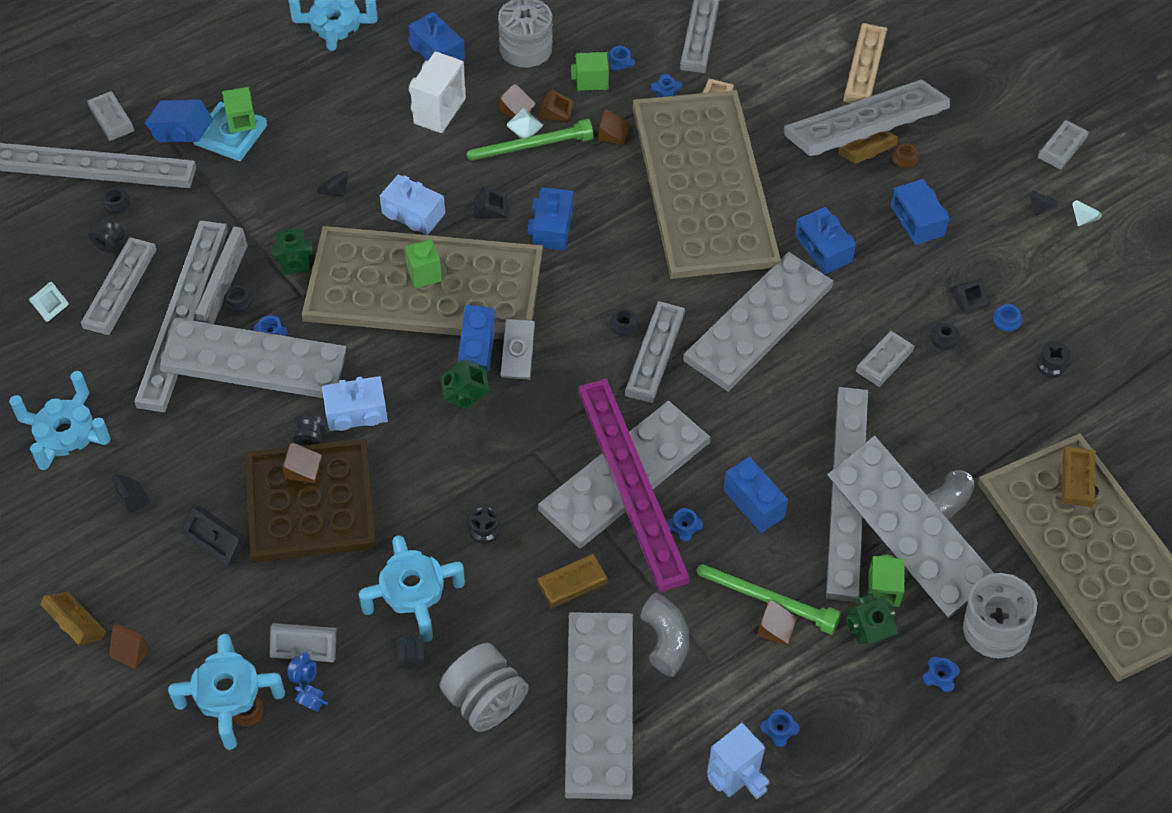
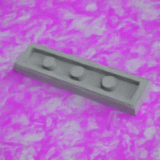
M694 0L680 70L706 73L720 0Z
M235 226L232 228L195 312L197 322L214 324L224 302V295L230 288L247 248L243 228Z
M129 237L81 321L83 329L110 335L157 250L154 243Z
M660 301L657 302L625 389V396L653 403L682 323L685 308Z

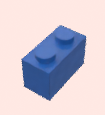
M201 100L160 101L145 124L158 142H199L214 119Z
M924 179L894 188L890 206L915 245L945 236L950 220L948 211L942 208L934 190L929 188Z
M465 305L458 363L465 359L490 371L497 321L495 308Z
M751 457L726 471L723 491L760 533L785 518L788 498Z

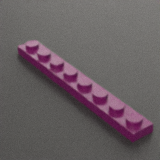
M607 379L578 386L579 396L659 593L689 584V575Z

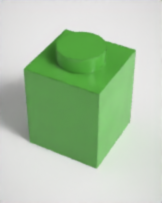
M607 52L576 53V64H571V80H576L577 90H607L609 75Z
M249 87L222 91L230 133L257 129Z
M432 239L404 246L406 265L414 288L442 281L440 259Z
M891 555L873 556L869 568L868 594L873 593L874 598L886 597L887 602H890L892 606L899 607L904 594L905 559L895 558Z

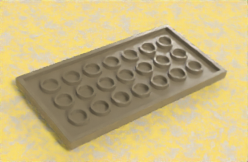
M737 90L633 100L634 116L670 279L773 268L776 264H781Z
M323 226L302 311V319L305 322L461 336L465 305L495 308L497 321L494 339L504 340L506 319L533 321L543 246ZM432 239L440 259L442 281L414 288L406 265L404 246Z
M1079 433L979 477L977 484L1115 680L1119 682L1172 656V554L1097 455L1095 463V503L1093 507L1061 503L1062 461L1065 446L1093 450Z

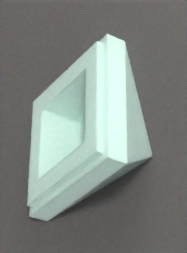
M523 108L506 126L522 139L534 136L542 128L543 124Z
M1077 200L1072 204L1078 226L1099 220L1102 217L1099 211Z
M49 282L29 299L46 322L69 305L53 282Z

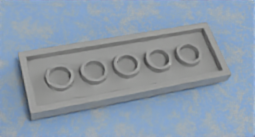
M919 80L784 126V134L809 156H816L826 150L843 147L852 141L867 139L881 131H890L896 126L913 123L919 118L936 115L940 111L950 108V98L925 81Z
M788 252L781 259V264H776L684 353L683 361L729 392L832 288L833 280Z
M174 318L160 363L161 372L323 398V385L339 383L346 356V346Z
M669 400L629 431L652 489L657 487L710 443V436ZM603 453L538 504V510L579 549L626 512Z
M873 436L827 474L897 558L905 559V568L948 618L968 603L970 590L977 580L988 574H994L876 436Z
M569 612L565 798L632 799L633 614Z

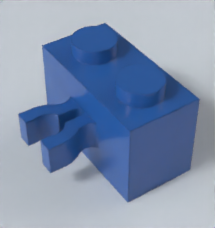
M434 12L409 25V44L425 60H429L435 51L461 61L465 59L464 40Z
M541 187L539 198H534L532 214H535V218L529 219L528 235H532V245H541L546 249L565 251L573 213L574 191Z
M826 207L797 219L795 237L824 274L853 261L856 248L855 241L841 227L838 218L832 215Z

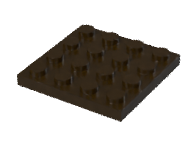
M366 438L302 445V447L322 455L315 483L285 479L283 464L288 447L246 452L249 541L252 563L376 548Z

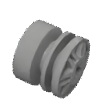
M511 0L504 4L498 16L499 51L503 59L509 64L518 67H533L548 60L552 53V12L549 6L540 0Z
M1005 573L988 574L977 580L970 590L963 623L965 638L972 648L984 656L997 659L1012 657L1021 652L1029 641L1038 603L1034 591L1025 581Z
M484 643L464 653L449 667L440 682V690L454 706L462 707L461 715L469 720V724L475 731L483 732L497 726L517 709L528 692V684L518 676L515 669L507 667L506 659L492 644Z

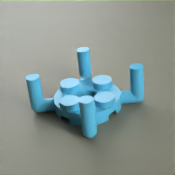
M289 0L292 21L294 23H310L312 31L314 32L315 30L319 33V37L326 39V46L330 51H334L337 48V40L348 37V33L352 30L355 32L360 24H374L378 20L376 0H365L367 13H359L354 0H315L309 13H301L299 0ZM331 17H339L337 20H330Z
M75 371L70 376L76 390L73 399H51L47 401L45 407L38 414L27 412L20 396L15 395L10 398L9 402L17 420L21 423L32 425V434L37 443L32 444L30 450L38 468L41 470L48 469L55 456L70 455L69 451L77 448L81 450L90 441L102 445L110 442V435L102 418H95L93 420L90 410L83 405L89 395V390L80 371ZM62 424L71 425L68 430L63 432L56 431Z
M398 535L392 540L394 556L387 561L383 571L381 570L379 584L360 590L361 609L365 615L372 614L374 612L373 599L383 596L384 600L395 612H415L420 635H424V642H429L433 638V632L427 608L440 600L444 584L443 578L452 576V584L455 588H462L465 585L463 564L461 562H453L440 566L433 557L429 558L416 550L408 551L405 539ZM408 576H416L420 579V582L412 587L403 584L404 579Z
M221 634L218 637V653L209 656L199 669L196 668L191 682L173 683L168 688L169 695L176 709H184L187 706L185 695H193L195 703L203 714L218 717L219 734L224 747L228 750L234 749L237 745L232 730V716L251 709L253 701L257 696L258 688L270 687L272 696L275 699H281L285 695L280 675L278 673L257 674L251 663L235 653L231 638L227 634ZM228 678L234 681L232 687L228 690L220 691L216 689L217 683L222 679Z

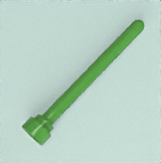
M589 119L579 120L578 124H574L572 128L472 149L467 152V158L469 160H477L576 138V140L581 139L582 142L593 140L591 122Z
M704 564L699 565L696 569L697 574L703 578L768 603V600L773 601L789 612L815 621V625L821 627L820 631L830 635L834 634L841 617V611L831 607L828 610L825 608H821V610Z

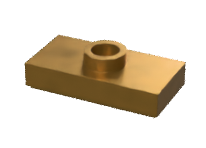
M881 131L867 139H858L847 143L843 147H838L839 155L857 164L897 146L898 138L888 131Z
M1065 446L1062 461L1061 503L1093 507L1095 503L1096 450Z
M591 554L537 578V584L552 609L607 584L608 578L594 554Z
M69 592L45 595L40 605L78 645L102 641L106 634L105 629Z

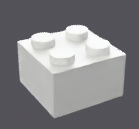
M435 51L431 58L424 62L421 72L416 78L411 80L409 85L414 124L439 133L444 131L466 99L463 61Z

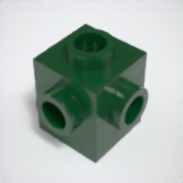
M303 228L276 232L277 244L272 245L274 261H280L282 274L287 275L310 271L308 256L313 255L311 239H305Z
M465 359L440 376L444 401L464 409L472 406L490 392L485 367Z
M873 593L856 598V605L847 608L849 614L846 617L850 631L856 635L858 644H870L898 634L893 621L896 618L895 611L891 603L887 602L886 597L874 598Z

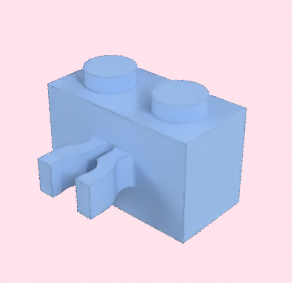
M398 174L380 195L382 214L391 220L407 225L413 231H419L425 235H428L445 215L444 196L422 186L420 182L415 183L409 180V177L405 175L403 177Z
M380 376L367 379L358 377L356 380L348 382L339 380L340 383L322 386L329 431H343L351 427L374 426L382 422H388Z
M743 723L711 747L707 771L708 779L718 791L723 790L728 797L746 785L752 795L758 799L767 792L766 786L769 784L767 778L759 772L765 747Z

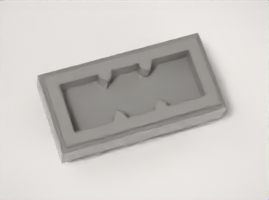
M112 91L87 101L90 110L109 141L134 131L131 121Z
M1065 120L1041 149L1038 158L1062 170L1086 140L1089 132Z
M506 319L501 378L530 380L535 321Z
M890 331L859 363L856 372L880 387L913 352L914 345Z
M273 623L270 628V657L293 659L296 656L300 657L303 652H307L310 654L311 661L334 662L337 628Z

